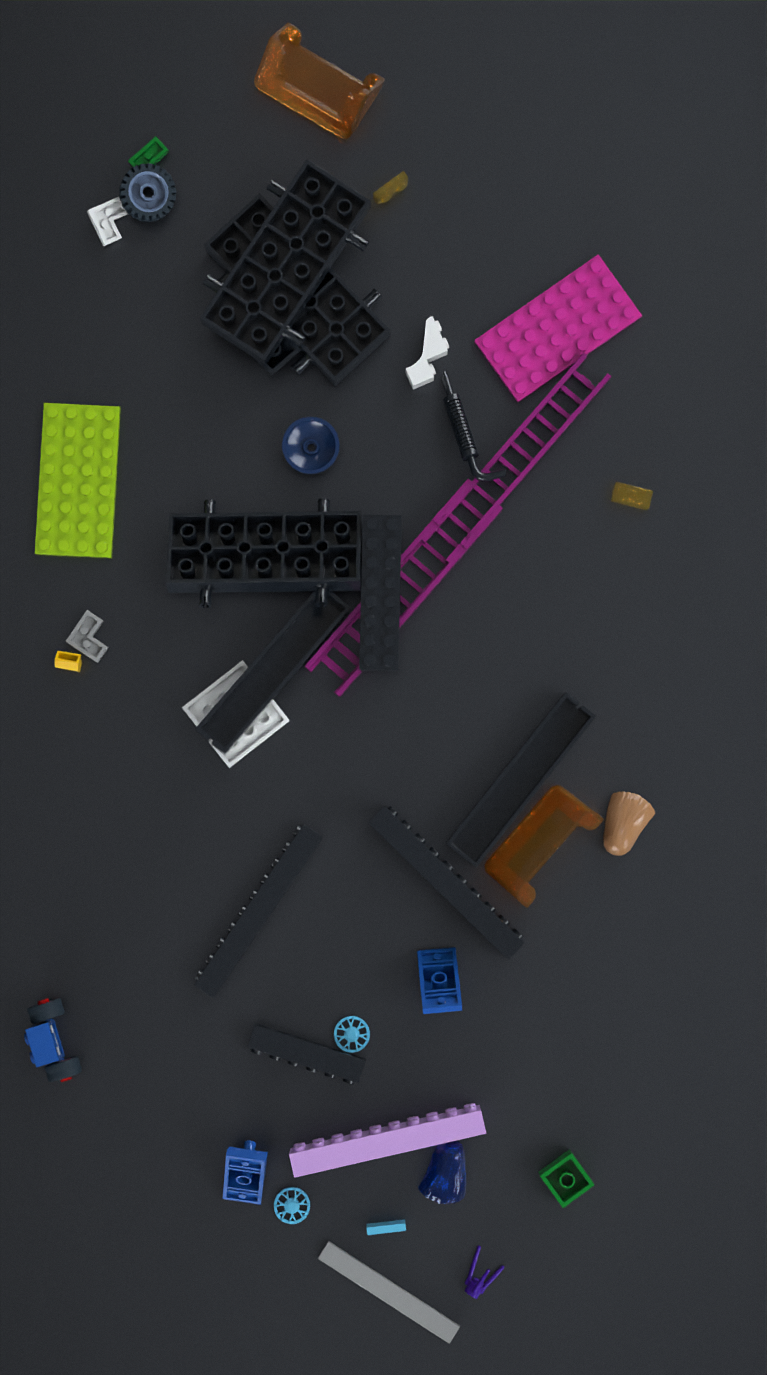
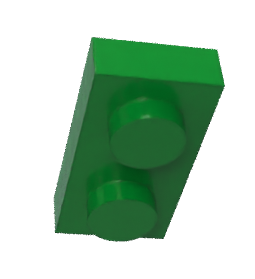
M155 136L131 157L128 163L132 168L140 164L150 163L155 165L169 153V150Z

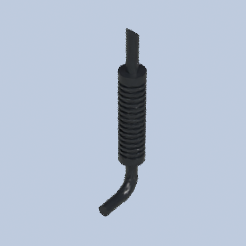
M445 370L441 379L447 396L443 401L462 460L468 461L473 477L479 481L486 482L506 477L505 469L490 473H482L478 469L475 458L479 454L459 394H454L447 370Z

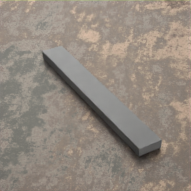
M330 1241L327 1242L320 1253L319 1260L450 1344L460 1328V1325Z

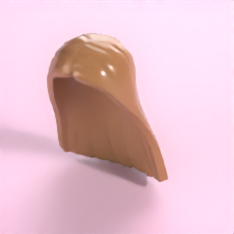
M622 791L613 793L610 798L603 843L607 852L612 855L622 856L629 852L647 823L655 815V810L651 804L640 795Z

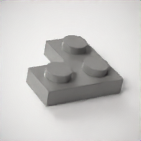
M87 610L66 642L97 663H99L109 648L93 637L104 621Z

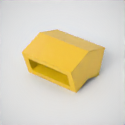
M57 651L55 657L56 668L80 672L82 665L80 654Z

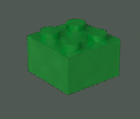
M570 1149L538 1172L562 1208L594 1186L593 1181Z

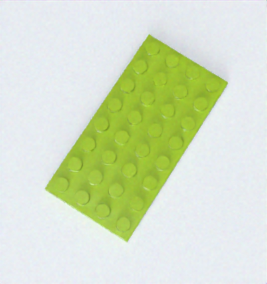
M44 403L35 541L36 555L112 558L121 412L119 406Z

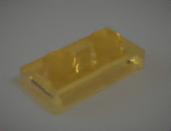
M404 171L375 191L373 193L375 202L377 204L385 203L392 197L394 192H400L405 189L408 183L406 173Z
M616 482L611 501L649 510L653 491Z

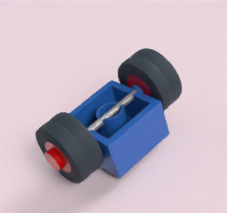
M49 998L37 1001V1005L27 1008L30 1022L35 1025L25 1029L24 1039L27 1045L30 1044L32 1051L29 1053L31 1062L35 1063L36 1067L46 1065L44 1069L48 1081L55 1082L60 1080L64 1082L82 1072L78 1056L63 1058L65 1054L55 1020L52 1019L65 1013L61 999L57 998L49 1001Z

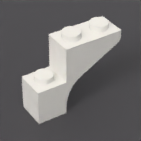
M433 316L426 320L421 358L414 365L406 368L405 371L412 389L434 381L436 372L432 363H428L446 356L449 344L446 338H442L440 323L438 320L435 321Z

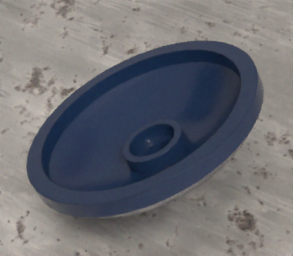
M305 417L295 421L288 427L283 436L282 450L286 461L292 468L304 474H317L327 470L335 462L339 453V438L335 429L327 421L317 417ZM314 445L315 449L313 451H309L308 446Z

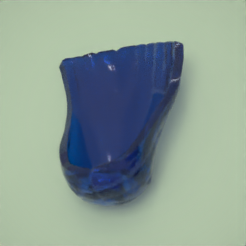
M458 1140L436 1146L426 1175L418 1187L419 1191L426 1198L438 1204H455L464 1199L467 1184L465 1151L463 1145Z

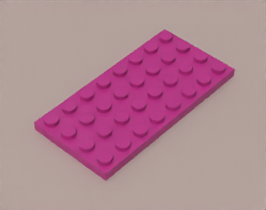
M598 254L475 339L474 342L519 403L572 366L583 353L588 355L640 319L642 314Z

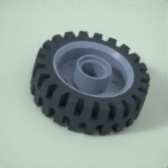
M150 163L140 164L131 168L124 175L119 188V198L122 207L134 219L142 222H152L163 218L170 212L176 199L175 183L171 175L164 168L162 169L160 166ZM149 188L152 191V197H145L143 189Z

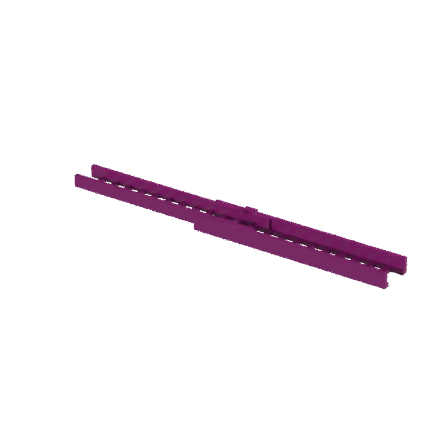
M585 353L581 355L481 470L482 473H490L491 471L489 470L497 461H500L517 476L509 487L499 478L493 480L505 491L501 497L495 501L477 485L479 480L476 478L473 481L467 479L401 555V569L411 560L432 580L422 589L401 571V578L420 594L411 604L400 595V602L407 607L400 616V628L502 512L503 508L500 505L610 380L611 375L607 373L595 387L589 379L576 371L586 360L587 355ZM572 375L592 391L584 401L564 386ZM559 390H562L579 405L572 415H569L552 400ZM547 403L567 419L559 430L539 414ZM534 418L538 419L554 433V436L547 444L526 428ZM522 432L542 448L534 458L514 442ZM510 446L530 462L522 472L502 457ZM472 489L493 505L485 515H482L465 500V497ZM459 504H462L480 520L472 530L452 514ZM447 518L467 534L460 544L439 528ZM435 532L455 548L447 559L427 543ZM421 546L426 548L444 564L436 575L413 556ZM361 602L305 665V668L312 672L322 661L343 679L342 684L334 692L339 697L362 673L359 670V658L339 641L345 633H348L360 644V633L352 625L358 618L360 619ZM333 647L356 666L350 674L346 673L327 656Z

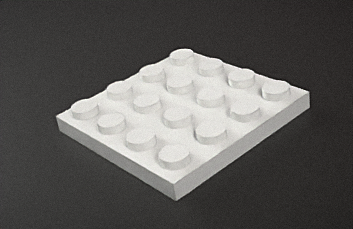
M243 660L182 707L196 726L200 724L248 668ZM273 700L226 755H223L213 745L212 747L226 765L231 768L290 720Z

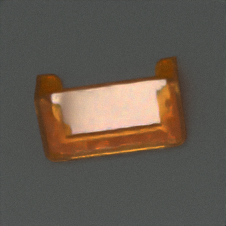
M288 22L270 37L254 79L255 86L263 93L338 137L348 139L359 126L382 88L385 79L378 74L370 73L362 82L299 45L302 34L296 26Z
M559 785L552 786L486 861L485 871L516 900L528 908L536 897L535 889L529 884V881L577 826L587 830H594L604 819L564 787Z

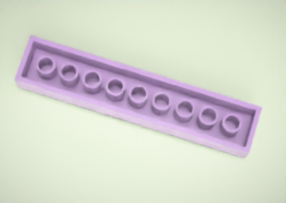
M470 1103L464 1105V1108L459 1110L456 1107L445 1109V1113L431 1112L427 1113L424 1118L413 1116L407 1118V1121L402 1123L396 1120L389 1122V1126L381 1127V1125H374L369 1127L370 1130L363 1132L362 1129L350 1131V1135L343 1136V1133L332 1135V1139L328 1140L317 1138L312 1140L313 1143L306 1145L305 1142L296 1143L289 1153L294 1178L486 1134L480 1105Z

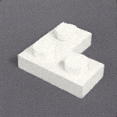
M119 197L87 211L103 246L122 238L114 220L128 215V213L122 207Z

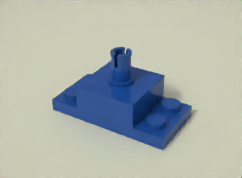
M456 948L417 951L423 1014L463 1011Z
M245 1141L244 1149L235 1147L227 1149L223 1199L261 1205L268 1152L256 1151V1143L254 1141Z

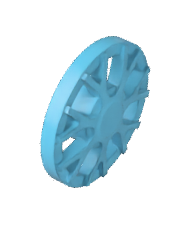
M357 1016L344 1017L337 1023L334 1029V1040L337 1046L345 1052L354 1053L362 1050L370 1039V1030L367 1023ZM354 1019L360 1021L357 1028L352 1026ZM345 1020H347L350 1025V1027H348L347 1029H345V1027L342 1024V1022H344ZM365 1027L367 1033L360 1034L359 1029ZM337 1030H344V1036L337 1035ZM359 1037L366 1040L363 1045L357 1041ZM343 1038L348 1041L344 1047L339 1043ZM350 1042H355L356 1049H350Z
M298 1187L282 1189L274 1200L276 1216L287 1224H297L303 1221L310 1211L308 1195ZM294 1190L295 1196L289 1197L288 1191ZM300 1194L305 1197L301 1202L297 1199ZM281 1195L286 1198L285 1203L278 1200ZM300 1205H307V1210H300ZM284 1206L285 1210L278 1212L277 1207ZM286 1212L291 1214L289 1220L284 1218ZM299 1212L301 1218L296 1220L294 1213Z

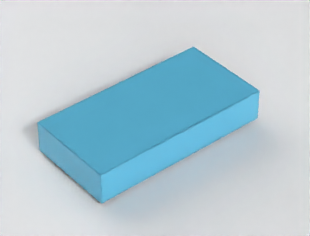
M405 1219L369 1223L366 1227L367 1235L405 1231Z

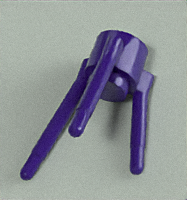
M477 1246L468 1277L464 1282L467 1285L464 1291L475 1299L484 1293L485 1289L504 1269V1266H501L485 1284L483 1282L490 1269H487L480 1279L474 1277L472 1280L481 1246Z

